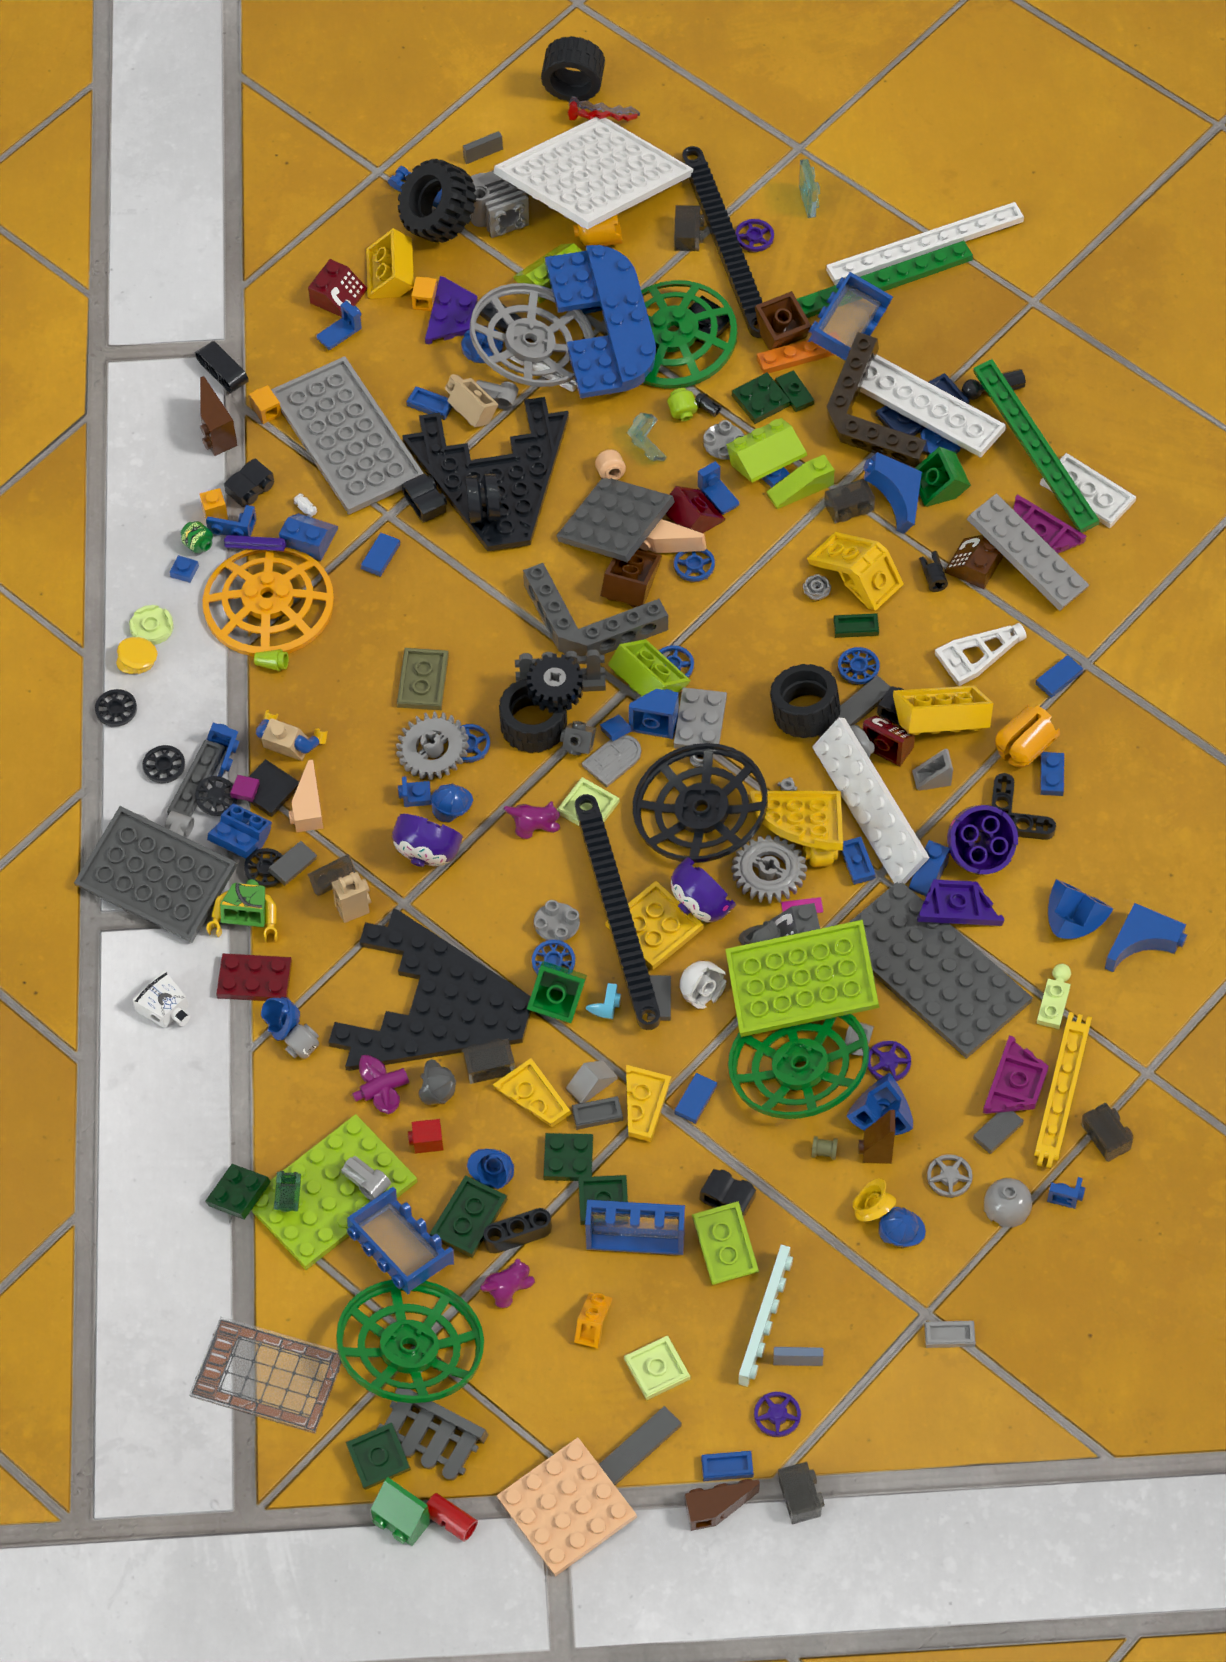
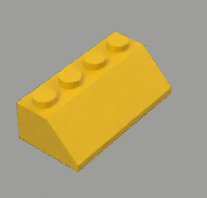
M974 685L893 691L899 725L908 734L919 735L923 732L938 734L941 731L960 732L966 729L979 731L981 728H990L994 703Z

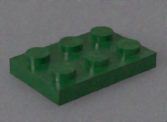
M465 1175L431 1230L430 1236L438 1234L442 1244L473 1258L484 1240V1229L494 1223L508 1200L507 1195Z

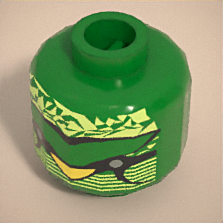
M199 521L188 522L181 530V542L194 553L206 552L211 548L213 544L212 531Z

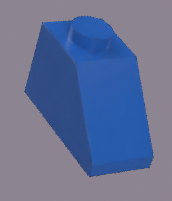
M931 840L928 841L924 848L930 858L913 875L909 889L924 896L927 895L933 879L940 880L949 862L950 849Z

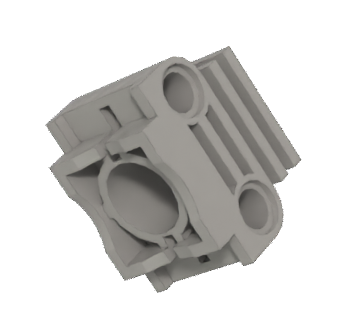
M494 170L471 176L472 183H474L476 189L474 192L476 195V202H474L475 210L470 216V221L473 225L477 227L486 226L491 238L529 225L528 193L519 190L513 184L494 174Z

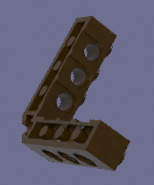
M857 332L826 407L831 424L840 442L874 454L878 452L901 463L916 467L926 456L928 451L927 440L852 416V407L856 397L860 396L861 385L864 378H867L872 359L875 360L879 350L878 338Z

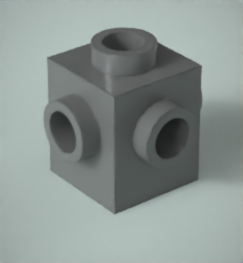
M581 721L569 723L566 729H562L560 742H563L562 749L568 750V753L573 755L589 754L593 750L596 728L586 726V723Z

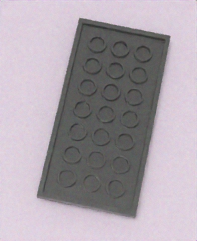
M896 882L850 922L859 920L864 922L873 975L967 1059L1032 1002L1033 997L949 923L917 922V917L924 901L903 882L900 884Z

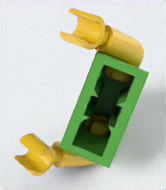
M251 879L247 880L245 884L234 883L228 891L216 898L211 916L213 921L209 922L206 926L209 935H211L213 928H217V937L222 935V928L219 925L220 920L221 923L264 927L267 924V928L264 930L265 942H267V935L270 933L275 935V942L277 941L278 933L274 928V924H277V907L271 896L265 894V887L259 885L257 881Z

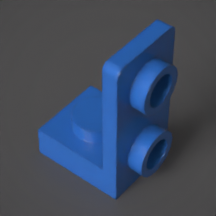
M716 461L698 471L699 489L722 515L739 506L737 498L720 480V466Z
M246 505L244 513L239 515L238 522L207 517V528L214 535L251 536L256 522L255 507Z

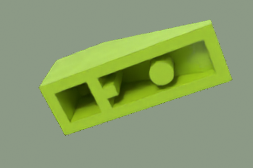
M821 455L802 464L769 489L767 495L776 509L782 508L833 486L835 470L826 456Z

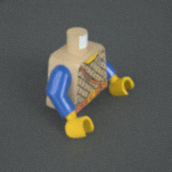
M266 710L263 720L256 729V735L262 739L264 748L303 761L305 754L309 753L319 744H325L328 731L322 732L319 728H316L314 736L308 738L299 728L278 721V714H270L269 710Z

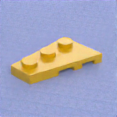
M532 1058L492 1084L496 1090L551 1127L572 1114Z
M626 1065L628 1136L651 1142L671 1084V1076Z

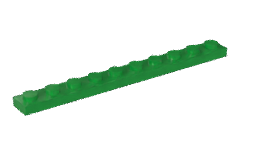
M961 241L863 275L860 278L883 291H887L973 261V254L965 241ZM837 285L797 298L807 318L818 315L824 306L828 308L830 304L827 301L832 292L837 293L839 290L836 288ZM848 290L838 307L863 298Z
M993 359L974 367V374L1077 530L1083 533L1099 525L1100 520Z

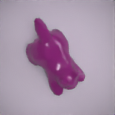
M552 801L545 807H535L528 804L504 807V810L515 820L516 835L523 839L531 838L533 831L536 829H543L553 833L560 829V824L555 822L559 818L560 813L554 807Z
M516 1259L510 1267L502 1272H494L488 1275L480 1289L483 1292H489L494 1297L497 1307L507 1308L513 1302V1294L518 1290L530 1288L535 1283V1279L532 1276H528L530 1272L529 1266L521 1262L520 1259Z

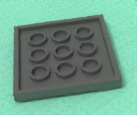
M602 478L556 536L561 543L628 562L675 501L672 495L612 478Z

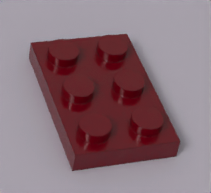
M222 953L216 993L217 998L266 1001L269 998L288 997L292 958Z

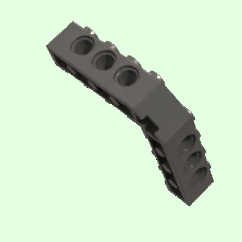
M544 563L523 570L524 586L559 652L575 651L579 656H586L587 651L598 650L600 655H604L617 650L619 644L643 640L668 630V614L660 599L578 629Z

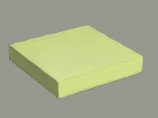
M582 777L557 808V811H559L560 816L579 826L575 811V801L579 796L589 794L596 798L603 822H605L619 804L620 798ZM584 803L580 806L585 811L593 807L590 803Z
M668 1335L624 1356V1360L646 1401L690 1380V1374Z

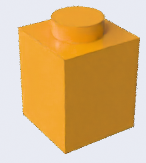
M416 277L411 296L413 309L432 311L437 291V279Z
M268 385L256 389L249 394L251 407L263 424L282 416L280 402Z
M220 488L199 493L205 519L207 517L228 520L226 504Z

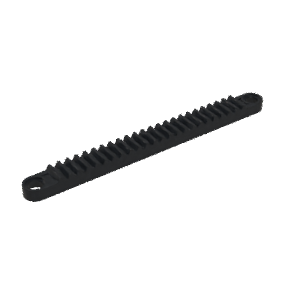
M689 146L683 150L682 160L684 164L693 168L691 177H689L692 188L748 330L753 337L762 338L759 329L754 327L758 324L755 306L762 303V297H760L755 280L752 278V272H750V268L747 265V260H745L742 247H740V242L737 239V235H735L727 210H725L715 180H713V174H711V170L708 167V162H706L700 148ZM689 155H696L698 158L690 160L687 157Z
M583 794L575 801V811L636 1020L642 1029L653 1030L660 1024V1010L648 968L646 967L643 951L641 950L598 802L594 796ZM584 803H590L593 806L587 811L580 808ZM646 1013H652L655 1015V1019L647 1022L642 1019V1016Z

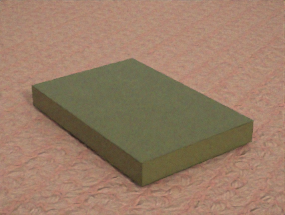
M417 648L404 649L397 708L442 710L449 651Z

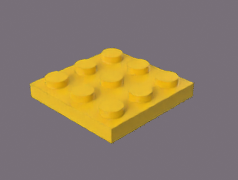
M657 881L628 903L646 965L652 970L704 929V924L691 913L687 916L678 907L680 902ZM606 921L605 926L610 930L608 921Z

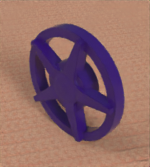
M760 219L743 221L738 225L735 233L740 246L748 250V252L763 251L770 247L774 240L773 228L767 222ZM752 224H759L765 228L761 230L758 227H753ZM748 225L747 233L739 234L740 230ZM768 231L771 235L769 241L763 238V235ZM741 239L748 240L750 244L746 245L741 241ZM754 244H763L762 246L754 247Z
M882 1041L870 1049L867 1067L869 1072L878 1080L884 1077L876 1072L882 1068L885 1071H890L895 1081H899L910 1070L911 1056L909 1051L897 1041ZM884 1046H892L888 1052L883 1053L878 1050ZM896 1048L900 1049L906 1058H899L895 1054ZM873 1053L880 1057L879 1063L874 1067L871 1065ZM898 1064H907L906 1069L896 1076L895 1069L898 1067Z
M771 1392L761 1397L757 1402L754 1418L758 1428L763 1433L772 1437H783L791 1434L798 1427L801 1419V1410L798 1402L791 1395L784 1392ZM782 1397L785 1400L781 1404H774L769 1398ZM766 1401L769 1406L768 1413L758 1417L759 1408ZM789 1402L796 1408L797 1417L787 1412L786 1407ZM769 1420L775 1425L776 1432L765 1428L760 1421ZM786 1420L795 1421L792 1427L779 1432L780 1425Z

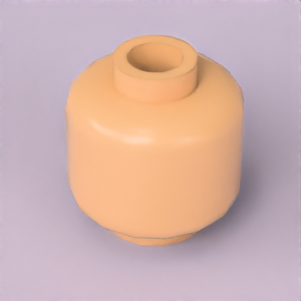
M605 450L595 460L597 471L603 479L612 478L618 480L625 473L626 465L620 453L616 450Z

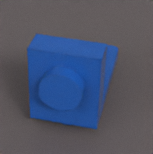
M348 301L340 305L342 318L316 335L317 340L328 350H331L362 329L361 312Z
M213 722L206 740L227 747L218 776L222 777L224 771L229 772L233 759L229 757L231 752L236 753L239 740H236L238 731L224 724Z

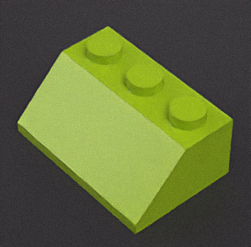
M574 243L561 244L514 275L513 278L517 283L535 284L552 289L545 265V257L581 252L582 250ZM538 296L537 301L541 303L544 300H546L545 298Z
M782 418L775 419L771 423L754 429L751 433L738 437L726 444L731 466L751 482L807 456V452L793 427Z
M646 639L619 644L608 664L618 677L627 682L629 687L641 696L655 689H669L679 693L691 681Z

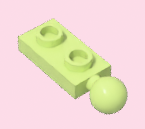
M1066 964L1056 965L1052 971L1055 980H1047L1036 1024L1060 1029L1071 984L1064 983L1071 976V970Z

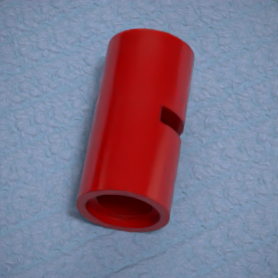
M438 1493L433 1494L426 1503L430 1519L441 1527L445 1526L447 1531L463 1542L470 1538L478 1525V1520Z

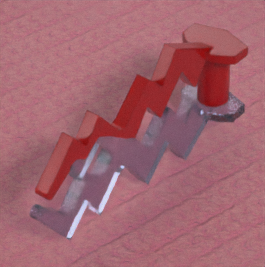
M571 97L568 104L569 120L574 121L578 116L589 120L594 117L603 119L611 116L617 121L624 119L628 122L640 116V112L632 106L623 108L619 105L609 108L602 102L595 105L588 100L579 102L577 97Z

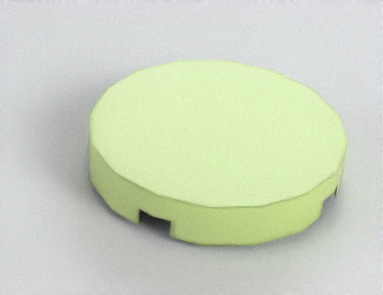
M148 605L136 610L134 616L129 621L131 635L133 637L145 638L153 645L166 641L174 629L173 619L169 611L165 608H159L157 605Z

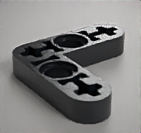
M1007 773L998 774L994 780L991 806L1002 810L1010 816L1016 826L1018 837L1042 840L1051 839L1055 835L1056 822L1047 816L1012 813L1014 778ZM1002 782H1006L1005 792H1001ZM998 800H1005L1008 806L1001 808L996 805V802ZM1018 822H1026L1029 827L1022 830L1016 824ZM1033 824H1036L1035 830H1033ZM1043 825L1048 826V831L1043 830Z

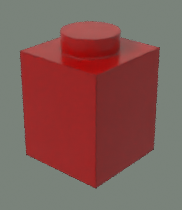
M440 1119L411 1122L412 1131H408L409 1145H414L415 1154L443 1151Z

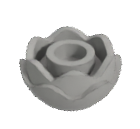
M817 574L806 579V582L803 584V590L810 599L822 600L830 593L831 585L826 577Z

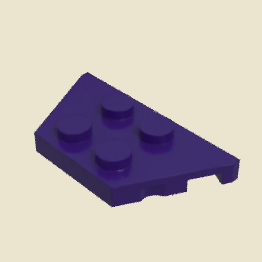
M440 276L425 343L432 344V340L443 337L444 340H448L455 336H464L470 330L471 315L478 302V296Z
M933 879L917 917V922L1002 926L1004 917L1002 915L998 916L993 910V902L984 894L978 882Z

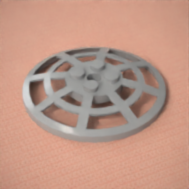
M514 283L489 291L477 302L470 320L472 343L484 362L502 376L529 386H556L573 380L575 378L574 373H570L563 368L570 360L567 342L573 341L565 325L575 319L581 327L585 339L594 338L591 325L580 309L567 311L568 313L559 319L552 313L538 308V296L554 303L555 299L552 289L535 284ZM511 294H529L528 305H515L504 308L498 298ZM491 302L498 313L493 316L487 328L476 323L483 308ZM527 312V318L514 321L509 314ZM536 314L548 319L553 324L547 326L541 321L536 320ZM500 319H503L508 325L506 334L494 331V327ZM560 330L566 344H556L553 333ZM475 331L487 336L489 347L494 354L493 356L488 357L483 351ZM493 338L504 341L507 350L499 353ZM526 338L532 339L534 343L526 341ZM553 351L566 352L559 364L549 358ZM514 356L524 361V369L510 363L506 359ZM502 362L510 369L524 374V377L508 372L496 363ZM543 362L550 369L535 371L532 370V363ZM555 372L563 377L554 380L532 379V376H545Z

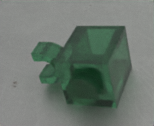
M277 1172L274 1210L284 1212L298 1211L301 1174L298 1172Z

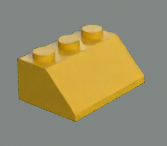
M393 228L366 248L367 295L370 299L401 297L414 287L412 238Z

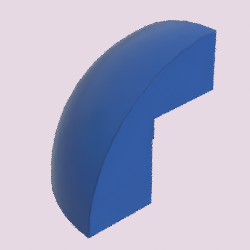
M1055 880L1049 898L1048 919L1051 930L1057 937L1073 939L1085 936L1099 928L1113 911L1111 906L1098 898L1089 896L1080 889L1063 881Z
M890 1073L870 1086L854 1102L846 1116L854 1125L862 1130H866L889 1110H895V1135L903 1134L913 1129V1118L907 1100Z

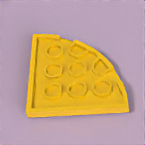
M750 791V803L762 802L761 791ZM768 791V807L762 824L780 838L797 844L825 849L830 852L843 850L841 791ZM760 811L754 812L757 819L760 815Z

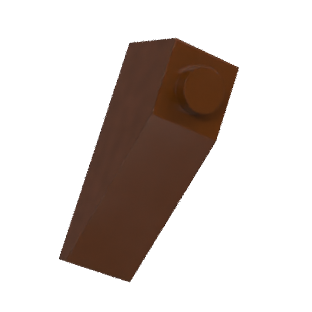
M889 1110L864 1130L863 1140H859L858 1154H863V1163L892 1164L895 1138V1110Z

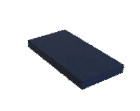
M945 373L928 382L967 404L970 403L969 399L964 396ZM887 406L875 412V416L885 427L912 436L917 435L926 428Z

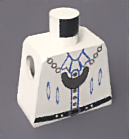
M165 971L132 999L137 1013L163 1028L168 1027L173 1021L177 1022L180 1026H185L191 1018L185 1012L188 1008L185 994Z

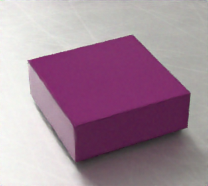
M237 774L230 793L231 797L253 802L260 784L259 779Z

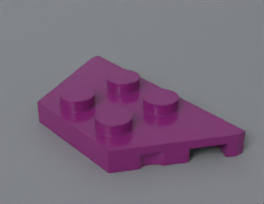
M1016 495L1013 510L1055 552L1061 553L1086 541V535L1020 495Z
M1009 1035L984 1105L983 1113L985 1114L1030 1110L1036 1107L1049 1066L1041 1059H1037L1029 1049L1026 1048L1024 1050L1019 1046L1013 1036Z

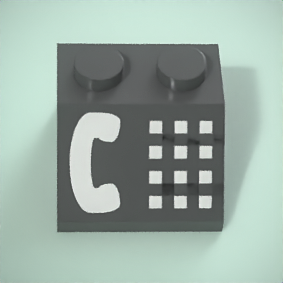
M815 903L792 906L771 919L780 928V937L820 929Z

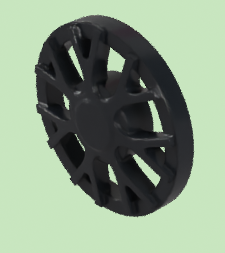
M122 689L109 690L97 699L95 704L96 716L100 722L108 726L117 727L125 725L136 715V700L128 691ZM118 694L124 695L123 700L117 699ZM110 696L112 700L107 703L105 698ZM130 701L133 702L131 706L125 707L124 705ZM99 706L107 707V710L99 711ZM128 711L131 712V714L129 716L124 715V712ZM108 714L111 716L108 720L104 719ZM120 716L122 719L121 721H115V717Z
M161 745L151 749L143 759L145 775L157 783L172 782L179 778L185 769V759L182 752L169 745ZM161 751L162 755L156 757L154 753ZM169 751L175 753L172 758L168 756ZM181 760V764L173 765L174 761ZM147 761H155V765H148ZM155 769L158 771V772H157L156 774H154V775H151V774L149 773V772H151V771H153V770H155ZM172 769H175V770L178 771V772L175 773L174 775H173L172 773H170V771H171ZM167 773V778H160L161 774Z
M211 776L203 779L195 791V801L198 807L204 813L211 816H221L227 810L225 806H231L224 801L225 798L233 800L234 804L237 803L236 798H232L230 793L226 794L224 791L226 788L232 790L233 784L220 776ZM216 781L222 782L223 786L221 788L216 787ZM209 782L212 788L208 789L204 784ZM199 792L208 793L207 797H199ZM207 801L212 804L209 809L204 806ZM222 804L224 810L217 811L216 806Z
M269 848L255 850L245 860L244 871L247 879L255 880L264 887H272L279 884L280 881L268 870L274 864L273 861L278 858L280 859L283 855ZM263 854H270V859L263 858ZM256 857L259 861L255 864L251 859ZM255 868L257 872L249 873L248 869ZM259 875L263 877L262 881H258L256 878ZM272 876L274 881L268 882L267 877Z

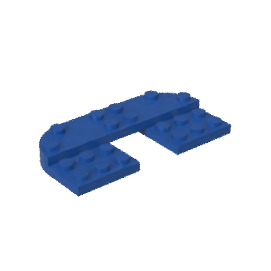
M602 245L586 246V251L545 257V265L558 313L601 306L608 331L607 336L567 342V349L580 398L628 391L642 384L646 376L654 368L656 344L638 277L630 260L619 251Z

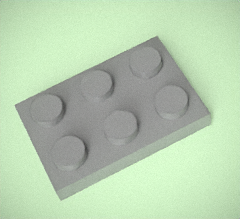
M683 687L674 748L679 749L684 746L701 743L720 744L727 692Z

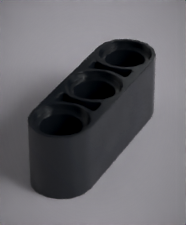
M211 341L195 352L198 362L229 393L234 392L249 382L245 371L215 341Z
M537 1208L488 1225L483 1233L485 1248L490 1253H500L548 1236L552 1230L549 1211ZM537 1221L546 1222L544 1225L535 1224ZM517 1228H520V1229L523 1230V1231L520 1232V1233H514V1232H512L514 1229H517ZM493 1236L500 1237L497 1241L490 1240Z

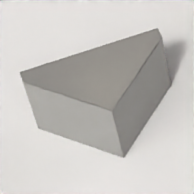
M948 749L942 750L912 770L917 790L951 786L953 767Z
M603 1060L583 1063L567 1085L566 1090L579 1104L585 1103L617 1080L618 1076Z

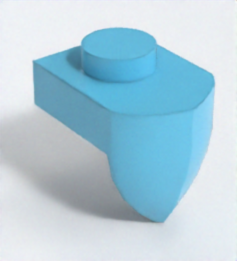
M608 983L604 1004H590L585 1009L598 1017L613 1019L615 1007L619 1008L621 1002V994L617 993V984Z

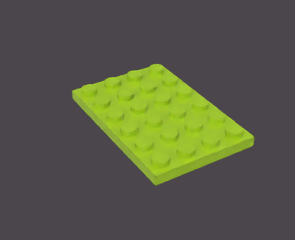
M863 920L725 949L741 1037L880 1008Z
M356 1114L270 1180L271 1183L251 1210L305 1270L349 1237L347 1233V1217L371 1202L361 1192L359 1186L342 1174L341 1170L350 1157L356 1156L374 1171L378 1169L383 1172L391 1181V1185L384 1192L394 1187L397 1198L417 1183V1177Z

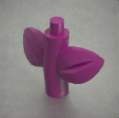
M361 1055L359 1061L360 1075L367 1083L359 1086L360 1090L352 1093L355 1102L361 1099L368 1101L373 1098V1103L379 1111L386 1114L393 1113L400 1103V1096L393 1088L409 1083L404 1068L387 1073L385 1065L379 1059L369 1055Z

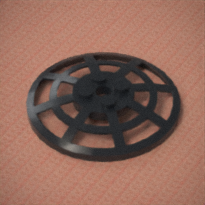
M713 743L684 746L658 759L640 779L633 798L634 822L640 836L655 852L682 862L686 857H689L694 863L708 862L735 852L744 846L758 831L768 807L766 782L754 761L732 747ZM704 754L703 767L689 769L678 775L669 767L672 763L685 757ZM713 754L732 758L745 767L736 776L724 769L712 767ZM662 772L669 782L661 790L657 801L643 800L649 784ZM750 773L755 776L760 786L762 802L749 804L748 794L742 782ZM702 775L701 783L687 787L682 782L690 777ZM712 775L720 776L730 782L721 789L719 786L711 783ZM675 787L680 793L675 801V805L664 804L667 795ZM737 788L742 798V805L729 806L727 796ZM704 804L708 806L704 811L696 810L699 805ZM641 809L655 811L656 823L661 833L651 838L647 835L642 823ZM760 811L756 823L742 839L735 835L744 824L749 812ZM662 812L674 813L678 823L667 829L663 822ZM728 814H741L731 830L723 824ZM685 829L694 833L693 842L681 840L674 835ZM716 829L722 835L713 841L702 843L704 833ZM668 839L678 846L690 848L691 850L689 856H682L667 852L658 847L657 844ZM727 840L733 844L729 848L717 853L699 856L700 849L714 847Z

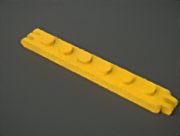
M1069 1012L1034 1154V1156L1039 1157L1037 1166L1042 1167L1044 1158L1048 1159L1046 1168L1051 1169L1053 1161L1058 1162L1092 1017L1087 1016L1084 1024L1081 1023L1082 1014H1078L1076 1022L1072 1021L1074 1013Z

